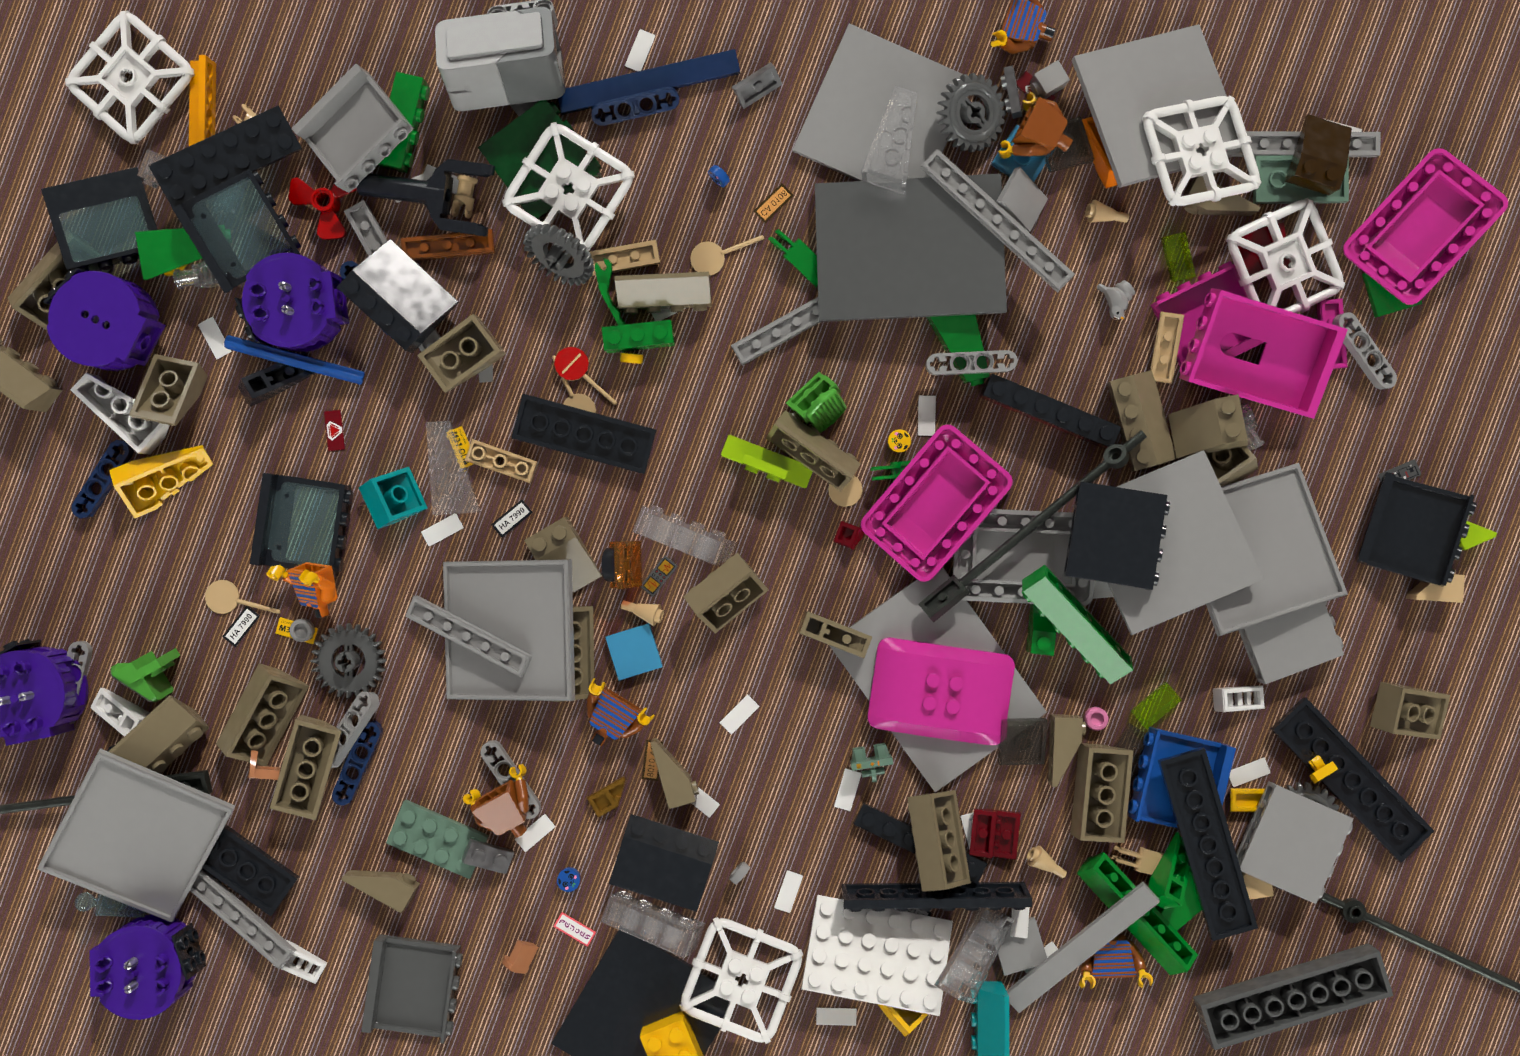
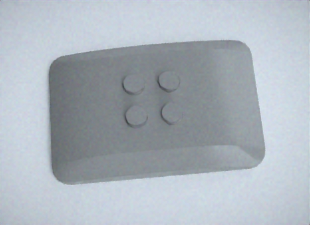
M993 509L954 554L953 575L960 580L1042 511ZM1073 512L1054 513L965 587L969 594L962 600L1033 604L1032 601L1028 602L1022 595V579L1043 565H1046L1083 606L1090 604L1094 597V581L1063 577Z

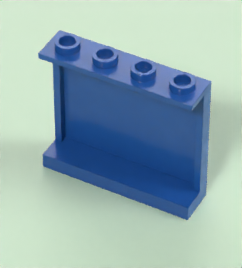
M1149 727L1143 739L1145 745L1143 754L1140 755L1138 760V775L1133 781L1134 792L1132 799L1128 803V816L1137 822L1143 820L1177 828L1158 760L1201 747L1206 750L1223 806L1236 748L1224 743Z

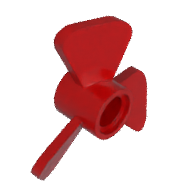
M293 178L290 182L289 201L294 205H313L314 208L321 212L317 235L324 240L342 239L346 236V229L336 213L341 206L339 198L350 193L342 190L335 184L331 190L327 188L314 190L300 178ZM330 197L329 204L322 207L323 199Z

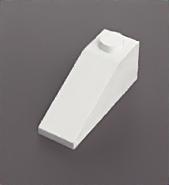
M100 688L90 707L124 737L150 714L148 711L105 688Z

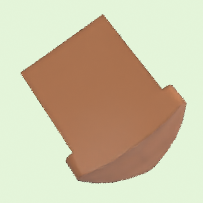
M251 750L248 778L278 780L281 767L257 765L258 751Z
M517 940L510 957L505 955L502 964L512 972L525 974L528 972L529 966L539 947L534 943Z

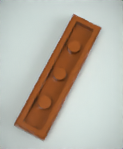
M488 229V237L463 233L401 238V248L414 261L495 253L494 233L492 229Z

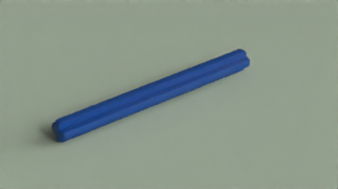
M227 335L224 341V347L233 351L359 385L364 380L365 373L360 370Z

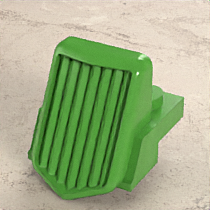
M820 372L786 402L791 410L803 421L809 422L819 433L835 423L847 409L845 402L839 394L841 391L837 384Z

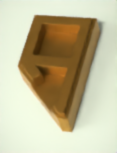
M625 776L587 797L598 818L619 806L626 780Z

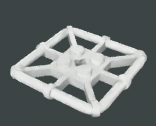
M121 11L98 39L89 44V50L71 70L68 78L65 79V85L73 95L93 112V115L98 120L104 121L130 144H138L163 114H168L171 110L169 107L187 87L195 74L190 64L166 43V39L162 35H157L143 21L129 11ZM131 24L150 40V43L140 55L132 49ZM120 28L121 47L111 57L103 48ZM157 50H161L180 68L155 70L148 61ZM97 55L107 62L98 75L80 77ZM126 73H133L131 81L125 82L127 80ZM181 77L162 101L149 91L159 78ZM102 84L109 92L97 104L79 87L82 85ZM144 97H147L157 107L137 130L135 107ZM117 99L125 105L127 130L108 114L109 108Z
M1230 95L1228 97L1217 96L1197 101L1189 99L1184 100L1181 104L1147 111L1143 115L1144 130L1153 156L1151 161L1156 166L1164 195L1171 206H1185L1209 200L1216 202L1224 197L1248 193L1259 188L1261 180L1250 145L1252 140L1250 136H1247L1240 110L1234 101V97ZM1222 106L1212 125L1198 127L1194 111ZM1229 110L1238 140L1223 142L1218 127ZM1183 113L1188 129L1177 131L1158 118ZM1155 130L1172 140L1175 149L1174 153L1164 154L1161 152ZM1199 147L1204 149V156L1201 153H1197L1196 150ZM1241 148L1249 175L1229 163L1226 151ZM1178 161L1183 176L1175 191H1173L1165 163ZM1224 172L1242 184L1219 188L1216 185L1213 174ZM1203 176L1207 188L1206 192L1181 196L1190 178Z
M553 122L542 133L528 157H524L523 165L506 190L502 203L509 212L531 226H536L537 224H549L551 226L559 212L572 219L576 238L589 251L609 220H613L614 212L631 187L633 178H635L634 171H631L626 164L599 148L600 145L596 142L591 143L568 127ZM560 134L587 150V154L578 167L565 159ZM554 136L559 160L549 173L536 165L535 162L551 137ZM596 156L621 173L596 179L585 172L593 157ZM530 170L546 179L538 192L514 197ZM622 182L606 208L591 200L600 186ZM565 184H573L574 193L569 192L565 195L563 186ZM542 200L553 208L542 222L516 205ZM588 205L602 215L584 242L579 218Z
M1306 198L1274 212L1264 213L1261 218L1236 229L1227 236L1228 249L1240 277L1239 284L1244 287L1249 299L1260 302L1252 282L1264 276H1267L1272 288L1267 304L1276 307L1282 290L1292 287L1297 300L1296 304L1284 310L1294 313L1306 312L1311 306L1334 296L1344 289L1345 282H1343V274L1331 246L1333 244L1332 239H1329L1313 200ZM1300 210L1293 233L1283 238L1277 220ZM1309 217L1319 240L1318 244L1310 248L1307 247L1302 235ZM1267 226L1273 243L1262 247L1242 237ZM1238 246L1258 254L1264 269L1250 276ZM1323 250L1332 276L1316 270L1311 254ZM1284 257L1291 260L1288 264L1289 268L1283 264ZM1312 277L1328 284L1330 287L1307 298L1301 281Z
M716 917L707 928L697 957L693 958L691 963L693 967L682 993L681 1004L679 1005L681 1011H685L691 1017L719 1027L720 1031L726 1032L727 1030L755 1042H765L767 1044L771 1042L770 1039L775 1035L786 1004L791 1000L792 996L790 994L801 967L803 952L791 943L763 933L764 930L759 928L755 930L735 921ZM723 928L753 939L747 955L732 950ZM716 931H718L727 952L722 967L705 962ZM760 942L789 953L769 963L754 959ZM793 961L782 991L765 985L770 970ZM701 969L718 974L713 989L690 999ZM743 973L746 975L745 978L748 982L739 986L735 978L736 976L740 977ZM762 992L779 998L767 1030L757 1009ZM714 996L730 1001L724 1018L717 1017L693 1006ZM736 1004L751 1009L761 1033L730 1022Z

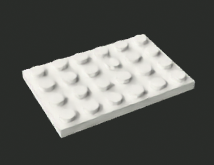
M817 895L801 990L940 1016L953 921L896 911L894 909H885L882 912L862 909L859 912H851L848 909H844L842 899Z

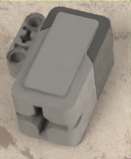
M533 0L491 7L487 14L443 20L436 25V63L455 110L469 111L509 104L556 99L564 95L566 90L564 62L556 32L558 21L553 3L550 0Z

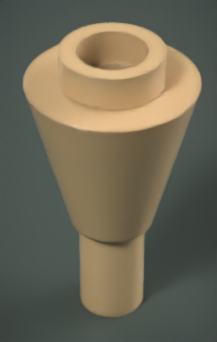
M1093 200L1086 207L1085 216L1088 217L1089 223L1113 220L1127 223L1129 220L1128 213L1118 212L1097 200Z
M625 600L621 604V609L633 612L652 626L662 621L664 610H661V604H635Z
M1036 846L1029 850L1027 854V864L1029 866L1052 872L1061 879L1066 876L1067 871L1058 866L1041 846Z

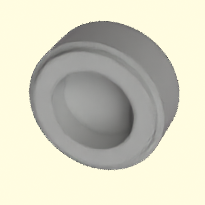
M308 619L295 620L290 626V635L298 642L310 640L315 633L314 624Z
M741 862L730 874L729 880L735 885L738 884L748 873L750 866L745 862Z

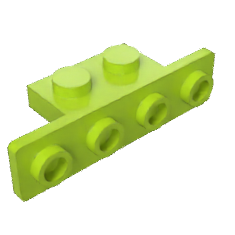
M728 435L721 453L722 457L745 465V470L758 474V471L766 473V478L779 483L781 479L802 488L807 487L813 472L794 459L732 435Z

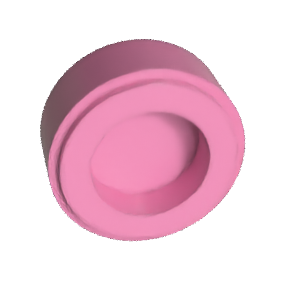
M1091 707L1085 712L1084 721L1087 727L1099 731L1107 726L1108 715L1099 707Z

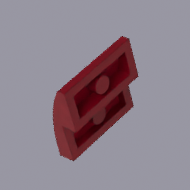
M1279 223L1278 226L1284 238L1286 237L1284 223ZM1267 226L1242 237L1262 247L1273 243ZM1238 246L1250 276L1264 269L1258 254ZM1284 257L1283 264H1284V266H1286L1287 268H1289V266H1288V264L1290 263L1289 258L1286 259V258Z
M974 808L969 855L1016 860L1021 812Z

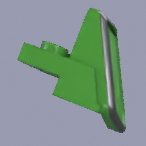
M176 648L159 658H156L154 653L150 651L131 663H117L111 667V676L149 702H157L173 692L174 689L163 671L175 665L173 660L181 655Z

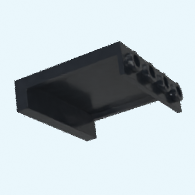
M1386 472L1383 476L1356 562L1441 587L1446 586L1447 582H1452L1455 570L1451 569L1454 560H1459L1462 552V547H1459L1461 537L1466 538L1470 525L1466 524L1468 515L1473 516L1477 502H1473L1475 495L1467 496L1395 477L1396 474Z
M1079 482L1063 577L1153 590V586H1157L1159 581V572H1156L1157 562H1161L1163 549L1159 547L1161 539H1164L1167 526L1163 525L1164 515L1168 516L1170 510V501H1167L1168 495Z

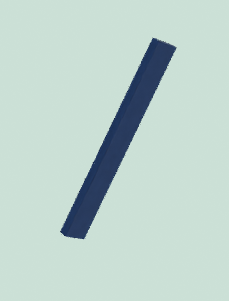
M728 50L566 88L564 95L558 98L561 114L565 115L591 109L599 102L663 87L677 89L740 74L736 50Z

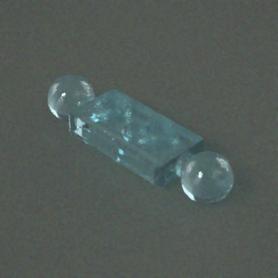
M81 893L74 902L76 909L82 912L96 907L95 916L145 918L146 914L144 911L98 894V898H94L90 893Z

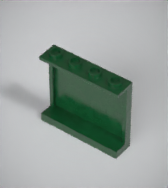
M547 100L537 102L478 147L490 165L495 166L496 173L507 187L510 186L522 167L524 157H528L547 127L551 126L550 123L557 122V124L564 125L574 131L567 120L562 122L558 116L561 112L553 101L551 103H548ZM560 134L565 159L578 167L585 157L587 150ZM554 136L551 137L535 162L536 165L549 173L559 160ZM593 157L585 172L595 178L597 176L602 178L599 171L602 167L596 158ZM530 170L514 197L538 192L546 179ZM570 183L563 186L565 195L569 192L574 193L573 184ZM542 200L520 204L527 213L542 222L544 221L542 218L553 208Z

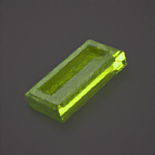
M1186 232L1162 237L1161 241L1171 283L1196 277Z
M1164 682L1130 712L1145 729H1148L1182 699L1167 682Z

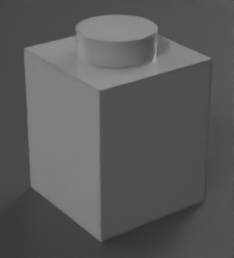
M1057 60L1033 75L1030 80V88L1036 96L1046 99L1065 88L1070 79Z

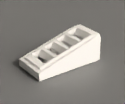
M1261 685L1213 689L1214 710L1217 712L1265 709L1264 692ZM1251 691H1253L1254 704H1251ZM1242 692H1244L1245 705H1243ZM1232 693H1234L1235 705H1233V694H1232Z
M286 940L296 951L281 969L316 984L327 962L295 943ZM295 957H300L297 964H293ZM304 961H308L305 969H302L301 966ZM312 965H317L313 974H310L309 971Z

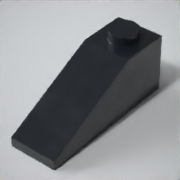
M277 363L241 378L238 388L248 406L251 407L276 396L314 375L315 372Z

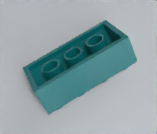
M974 981V989H971L970 993L971 1003L975 1006V1012H971V1026L975 1027V1035H971V1049L975 1050V1056H1010L1009 995L1002 981Z

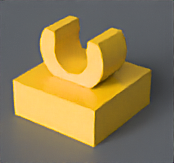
M1319 755L1308 762L1315 771L1309 775L1314 784L1338 770L1333 761L1325 765Z

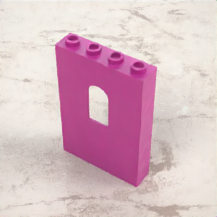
M1211 288L1204 299L1205 307L1202 315L1197 319L1195 335L1188 344L1186 360L1180 366L1179 378L1228 394H1239V397L1314 419L1348 329L1223 290ZM1229 333H1237L1266 342L1258 365L1225 355L1220 346L1223 337Z

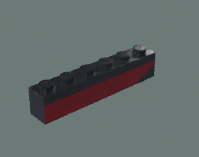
M993 373L987 378L980 394L982 399L1105 450L1115 444L1121 426Z

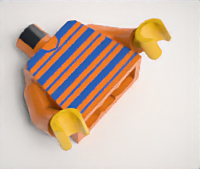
M305 562L285 571L283 566L276 565L271 566L266 573L272 580L278 581L282 576L283 581L292 584L299 603L303 606L313 607L317 618L329 615L327 604L336 601L338 598L333 569L330 565Z

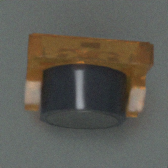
M640 541L609 542V548H606L602 555L601 568L604 579L610 582V588L625 589L642 586Z

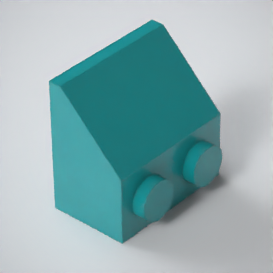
M410 467L372 478L358 487L377 529L397 523L428 508Z

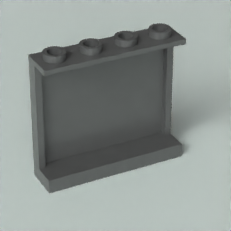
M380 934L373 942L361 1032L371 1033L376 1028L440 1037V1043L444 1044L447 1037L452 1035L454 1022L451 1021V1014L455 1013L457 999H454V992L458 990L460 976H457V970L461 968L463 954L460 953L461 945Z

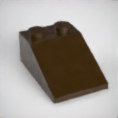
M1307 114L1285 182L1326 195H1331L1340 190L1348 163L1352 128Z

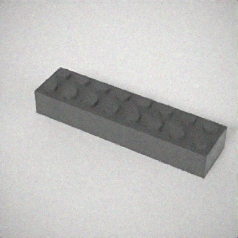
M1367 943L1194 996L1193 999L1206 1041L1214 1050H1218L1394 995L1380 951Z

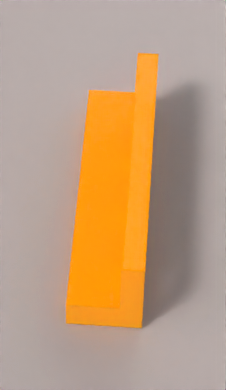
M199 55V61H190V66L194 69L195 76L190 81L189 146L215 135L216 63L206 55Z

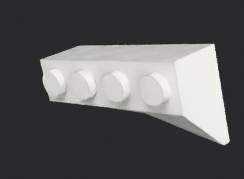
M85 373L70 389L137 453L150 455L166 438L170 425L130 417L129 413L135 399L108 385L100 376Z

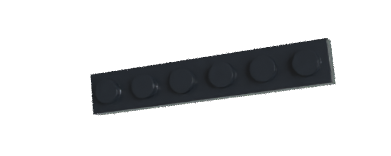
M864 802L862 803L853 821L854 825L915 854L914 837L911 831L912 825ZM966 852L970 881L978 884L988 863Z

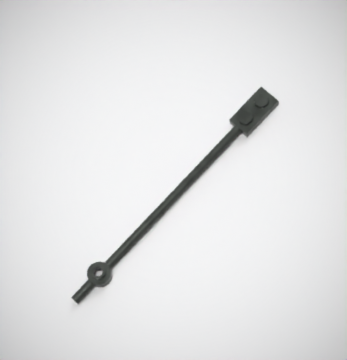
M1140 430L1125 444L1109 446L1104 452V461L960 580L955 575L951 576L922 600L919 606L933 623L969 594V591L965 588L969 583L1076 496L1079 482L1092 483L1109 468L1118 469L1125 466L1129 461L1128 453L1147 438L1145 433Z
M208 770L165 775L209 795L213 792ZM75 795L0 805V814L71 805Z
M1324 892L1323 896L1319 899L1340 909L1341 916L1350 923H1359L1363 920L1520 994V983L1366 912L1363 903L1355 898H1347L1342 901ZM1357 908V913L1352 915V911Z

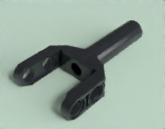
M447 159L435 169L433 175L427 181L369 173L359 183L357 191L361 196L424 204L429 210L430 217L440 230L488 237L489 227L474 222L447 219V215H450L452 199V173L489 177L495 175V166Z

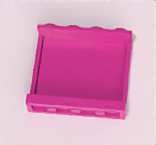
M1231 261L1219 266V272L1211 274L1208 271L1198 276L1199 281L1192 285L1188 281L1177 286L1178 291L1171 295L1167 291L1155 297L1157 302L1151 304L1158 321L1160 312L1184 315L1177 361L1180 366L1186 360L1188 344L1195 335L1197 319L1202 315L1205 307L1204 299L1211 288L1248 298L1244 287L1239 284L1240 277L1235 265ZM1229 333L1223 337L1220 346L1225 355L1235 357L1264 342L1237 333Z

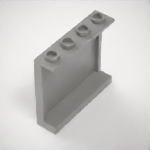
M355 64L291 129L308 143L336 179L334 184L350 193L369 173L374 171L375 167L385 157L391 154L392 150L401 141L408 137V134L414 128L369 72Z
M1327 601L1239 630L1258 682L1268 684L1344 655L1342 639L1336 634L1334 629L1335 620L1326 608Z
M1268 781L1236 853L1241 871L1316 904L1318 899L1324 894V885L1327 878L1333 874L1334 863L1343 851V842L1346 835H1349L1352 831L1353 818Z

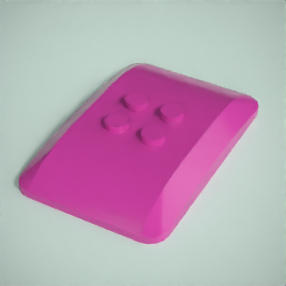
M1441 148L1433 149L1351 235L1343 246V253L1346 258L1402 303L1413 305L1418 303L1506 211L1508 199L1503 193L1447 150Z
M946 424L933 434L866 513L861 521V528L868 537L917 580L923 582L930 581L1007 494L1013 485V479L1009 472L956 427Z
M891 637L884 638L877 647L867 715L869 724L876 729L984 745H998L1005 736L1015 669L1014 661L1009 655Z

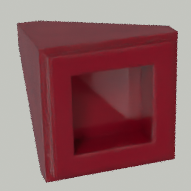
M841 521L833 542L854 549L865 533L862 528Z

